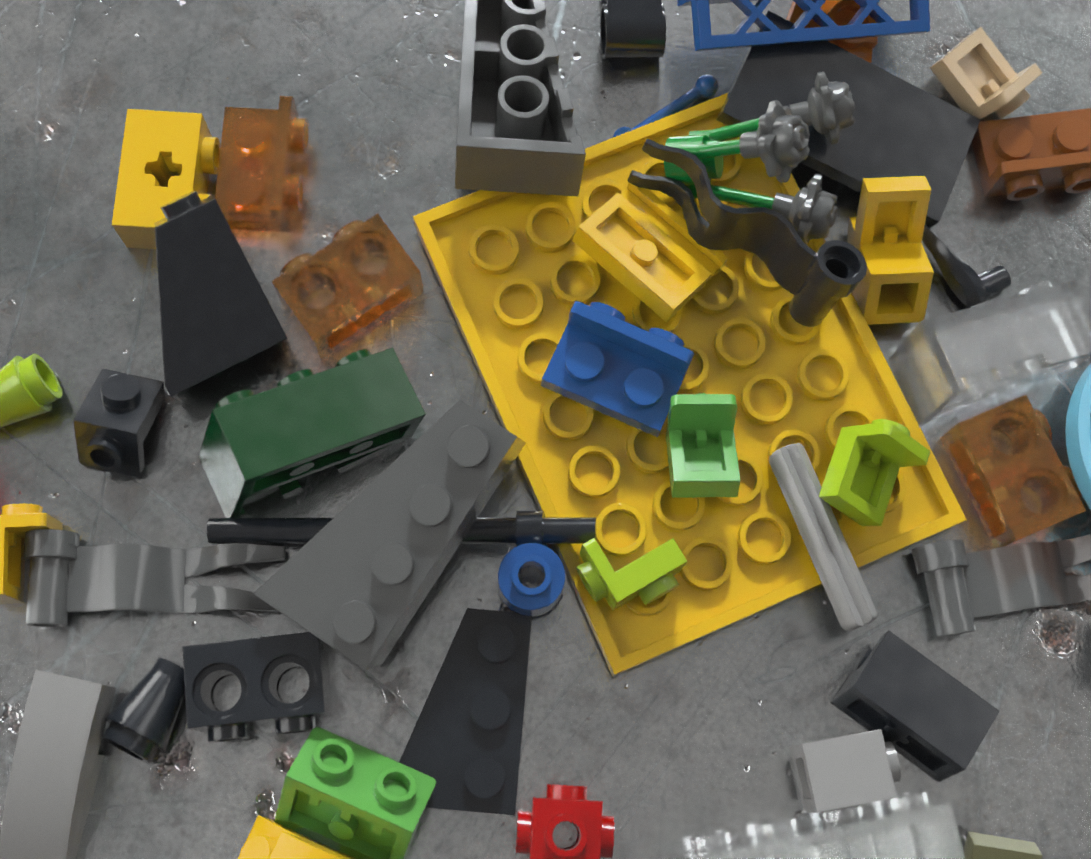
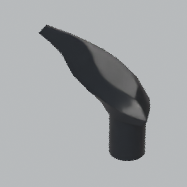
M925 224L922 241L937 262L948 286L968 308L983 315L987 306V298L1010 287L1011 277L1008 271L1003 266L998 265L978 275L970 265L952 252L946 243Z

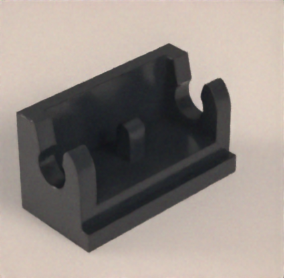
M889 630L881 636L872 650L867 649L840 691L837 692L831 703L869 731L882 729L884 742L890 741L897 752L938 782L966 770L1000 712Z

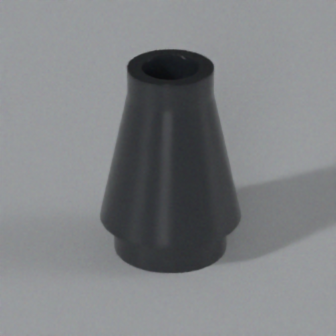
M159 657L145 677L105 718L110 725L102 738L124 753L150 764L157 750L165 752L185 694L184 668Z

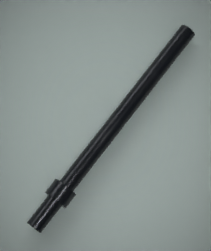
M517 511L516 517H478L461 544H516V547L526 543H537L544 546L545 544H584L593 538L597 539L596 517H545L544 511ZM209 518L207 523V539L209 543H307L333 518Z

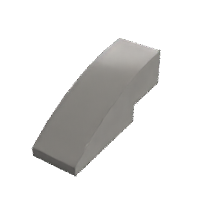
M35 669L21 721L5 798L0 834V859H76L104 755H99L98 751L107 723L105 718L109 715L116 688Z

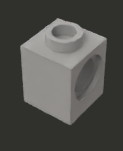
M882 729L790 746L804 813H820L897 798L894 783L899 782L901 779L900 763L893 744L890 741L884 742Z

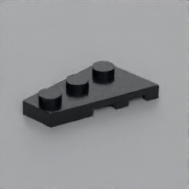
M466 609L399 763L435 779L436 785L426 808L515 815L532 616L508 611Z

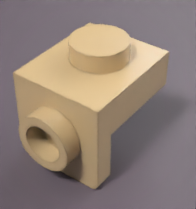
M982 27L968 35L930 67L961 110L980 120L994 111L1002 119L1016 110L1031 97L1025 88L1043 73L1037 64L1034 63L1016 74Z

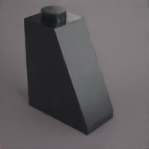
M196 191L185 194L160 207L165 218L154 223L164 384L171 397L288 339L216 199L211 195L200 200Z

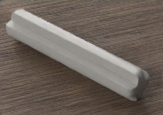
M794 443L774 451L769 457V463L841 628L845 631H852L872 623L877 619L878 612L830 504L819 498L822 486L804 446L800 443Z

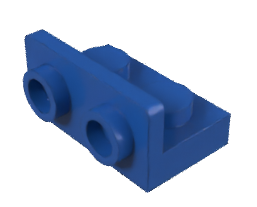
M575 301L570 310L565 331L542 377L541 386L658 437L669 413L670 398L678 393L694 352L685 348L683 340L669 331L660 328H650L649 331L625 322V316L607 304L592 302L589 306Z

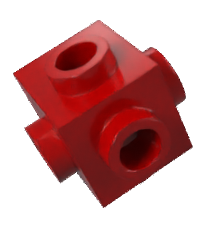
M547 784L546 798L533 797L531 812L518 811L516 853L529 854V859H612L614 816H602L603 801L587 800V786ZM563 821H569L576 829L575 841L568 847H558L553 841L554 828Z

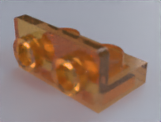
M280 96L279 110L225 107L215 199L230 228L233 230L290 233L292 211L301 212L304 182L302 174H296L297 155H306L308 151L309 125L307 118H299L293 96Z

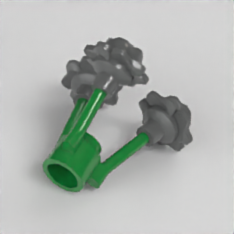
M824 71L818 72L815 79V87L811 88L807 101L789 105L790 107L782 106L778 100L770 101L767 112L761 115L760 118L712 130L690 131L688 136L668 137L665 146L684 149L694 154L705 165L710 184L711 179H718L722 176L723 156L741 154L745 159L760 157L765 164L769 177H777V180L781 183L788 182L792 169L805 160L810 152L808 147L810 136L808 126H813L821 135L824 134L829 143L833 145L839 142L840 130L854 125L855 118L853 114L855 112V104L852 92L849 91V85L846 82H829ZM664 161L665 176L681 181L692 191L694 199H698L695 183L687 172L673 163ZM815 174L807 184V187H803L795 196L776 193L775 198L711 184L713 194L720 201L752 208L766 207L781 213L792 223L806 245L811 239H826L830 232L829 228H832L835 223L837 196L822 191L823 178L820 174Z

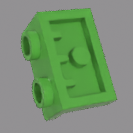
M315 727L312 729L285 776L274 822L355 859H406L420 818L434 791L436 781L431 776L325 729Z

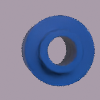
M537 543L522 544L510 550L503 558L498 571L499 593L505 605L513 612L532 617L550 611L559 601L565 584V570L558 555L550 548ZM527 567L537 568L544 573V582L536 588L525 587L518 577L520 570Z

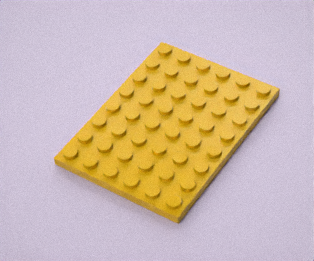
M728 93L585 148L586 157L578 197L478 190L413 216L416 231L503 428L525 442L524 447L516 458L539 510L544 511L545 517H596V541L615 572L673 538L687 560L682 570L674 575L679 583L676 588L647 605H644L640 596H637L612 611L605 597L597 602L593 600L578 575L576 567L584 563L580 556L582 544H555L613 677L823 585L769 463V457L772 453L784 446L794 443H800L804 446L821 486L823 485L842 427L871 424L876 419L895 421L905 426L910 431V437L930 451L927 465L899 468L881 526H861L831 506L858 569L953 528L967 520L852 293L847 297L839 298L819 325L814 327L803 326L793 319L789 311V303L794 295L775 281L766 264L756 254L740 248L720 250L729 257L722 270L707 281L706 285L666 323L572 241L580 224L616 193L620 194L627 188L629 184L628 177L632 170L645 175L666 177L664 161L653 158L642 150L646 139H650L660 145H665L668 137L688 136L690 131L712 130L727 126L717 121V117ZM741 154L723 156L721 178L711 179V184L773 198H775L776 193L795 196L800 190L792 173L788 182L781 183L777 180V177L768 176L765 164L760 157L745 159ZM650 190L685 220L682 207L672 197L660 191ZM695 199L700 215L705 219L701 213L699 201ZM721 201L723 204L733 208H752ZM824 238L811 239L807 246L817 253L826 241ZM575 301L589 306L592 302L607 304L620 311L625 316V322L646 331H649L650 328H660L682 339L684 347L693 351L694 356L677 394L705 393L733 394L736 396L737 413L734 436L741 479L738 497L672 498L666 445L668 415L658 437H655L541 386L542 377L565 331L569 313Z

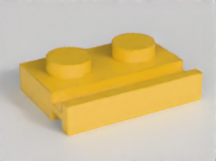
M631 183L628 184L623 192L620 194L616 193L580 224L572 240L666 323L706 285L707 281L722 270L729 258L720 250H709L698 245L689 235L686 221L649 189L640 188Z

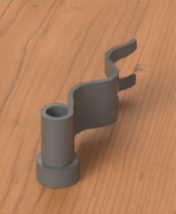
M38 529L25 532L24 560L30 561L26 612L27 626L65 627L68 622V612L140 610L171 614H192L216 610L278 611L254 595V592L222 586L186 584V578L200 576L232 565L285 560V546L239 543L218 544L192 549L129 543L79 546L80 534L76 532L55 529Z
M1091 534L1061 541L1020 543L966 553L962 539L941 541L911 549L916 574L924 575L937 638L976 631L974 618L1031 608L1091 601V574L1065 575L1064 573L1066 568L1091 560Z

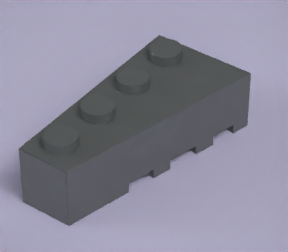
M465 0L455 189L579 196L586 153L581 135H577L572 117L574 108L568 87H564L558 65L559 53L554 36L551 37L544 0Z
M459 400L253 594L363 669L368 670L382 665L524 447L525 442L465 402Z

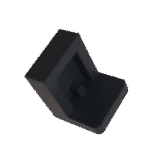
M102 368L73 419L79 462L84 466L93 467L104 472H116L135 477L140 476L145 466L143 441L165 401L164 381Z

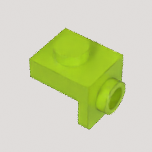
M876 419L871 424L842 427L819 498L861 526H881L899 468L927 465L930 451L910 437V431L905 426L895 421Z
M593 538L582 544L580 556L584 563L577 566L576 570L593 600L597 602L605 597L613 611L637 596H640L644 605H647L676 588L679 583L674 575L682 570L687 560L673 538L615 572L598 542Z

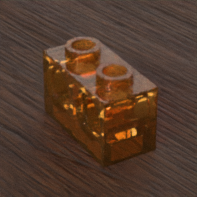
M378 213L365 222L355 220L348 223L334 235L332 243L313 255L304 253L293 258L281 269L280 276L272 280L281 303L320 359L328 356L424 293L419 269ZM369 257H380L388 262L385 268L376 274L368 275L356 270L360 262ZM317 290H329L335 293L334 299L326 307L312 309L304 305L307 297Z
M1027 395L961 421L940 438L994 548L1017 543L1086 511L1080 500L1082 495L1074 480L1071 469L1062 465L1051 443L1052 432L1046 417L1038 409H1033ZM992 430L1002 432L1009 438L1013 448L1012 455H1006L994 446L991 438ZM1022 486L1032 489L1039 496L1041 501L1040 514L1030 511L1024 505L1021 499Z

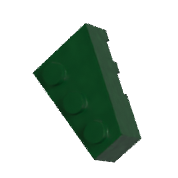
M392 347L375 354H371L368 349H363L343 357L336 363L334 368L316 374L311 369L294 372L278 382L277 387L255 395L252 390H241L226 396L216 404V408L212 409L198 457L225 517L241 518L247 515L243 507L244 502L276 487H279L283 497H286L302 489L298 481L299 478L336 465L338 471H341L411 438L426 413L394 348Z

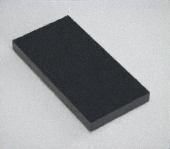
M769 10L765 14L780 30H789L794 25V23ZM758 27L756 32L763 31ZM829 41L748 48L717 117V121L728 126L760 118L761 115L767 112L769 102L778 100L782 106L788 107L791 104L807 101L811 88L815 87L817 73L824 71L829 82H846L849 85V91L852 92L855 104V112L853 114L855 123L853 126L840 130L839 142L833 145L829 143L824 134L821 135L813 126H808L810 133L808 147L810 152L808 157L800 163L858 192H861L863 178L926 176L931 187V195L925 224L932 228L940 222L980 119Z

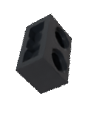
M310 632L182 646L187 729L200 732L208 731V742L249 738V726L275 723L276 734L309 732L316 727V718L332 716L327 644ZM292 667L304 668L309 676L308 691L300 700L294 703H284L277 694V681L280 675ZM230 674L236 675L241 684L240 698L232 708L218 711L211 701L212 687L219 678Z

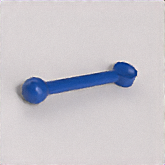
M708 74L700 76L693 89L632 129L629 127L618 128L613 137L675 114L701 97H713L718 91L716 78Z

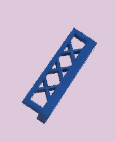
M677 0L678 6H691L695 51L921 34L931 31L929 0H909L910 20L894 21L877 4L880 0H854L860 6V9L847 25L838 26L820 9L826 0H793L804 12L789 30H780L762 13L771 0ZM750 1L758 2L755 5H753ZM733 2L746 15L732 34H711L709 4ZM868 15L877 22L862 24ZM811 19H813L820 26L816 28H805V26ZM753 23L763 31L746 33Z

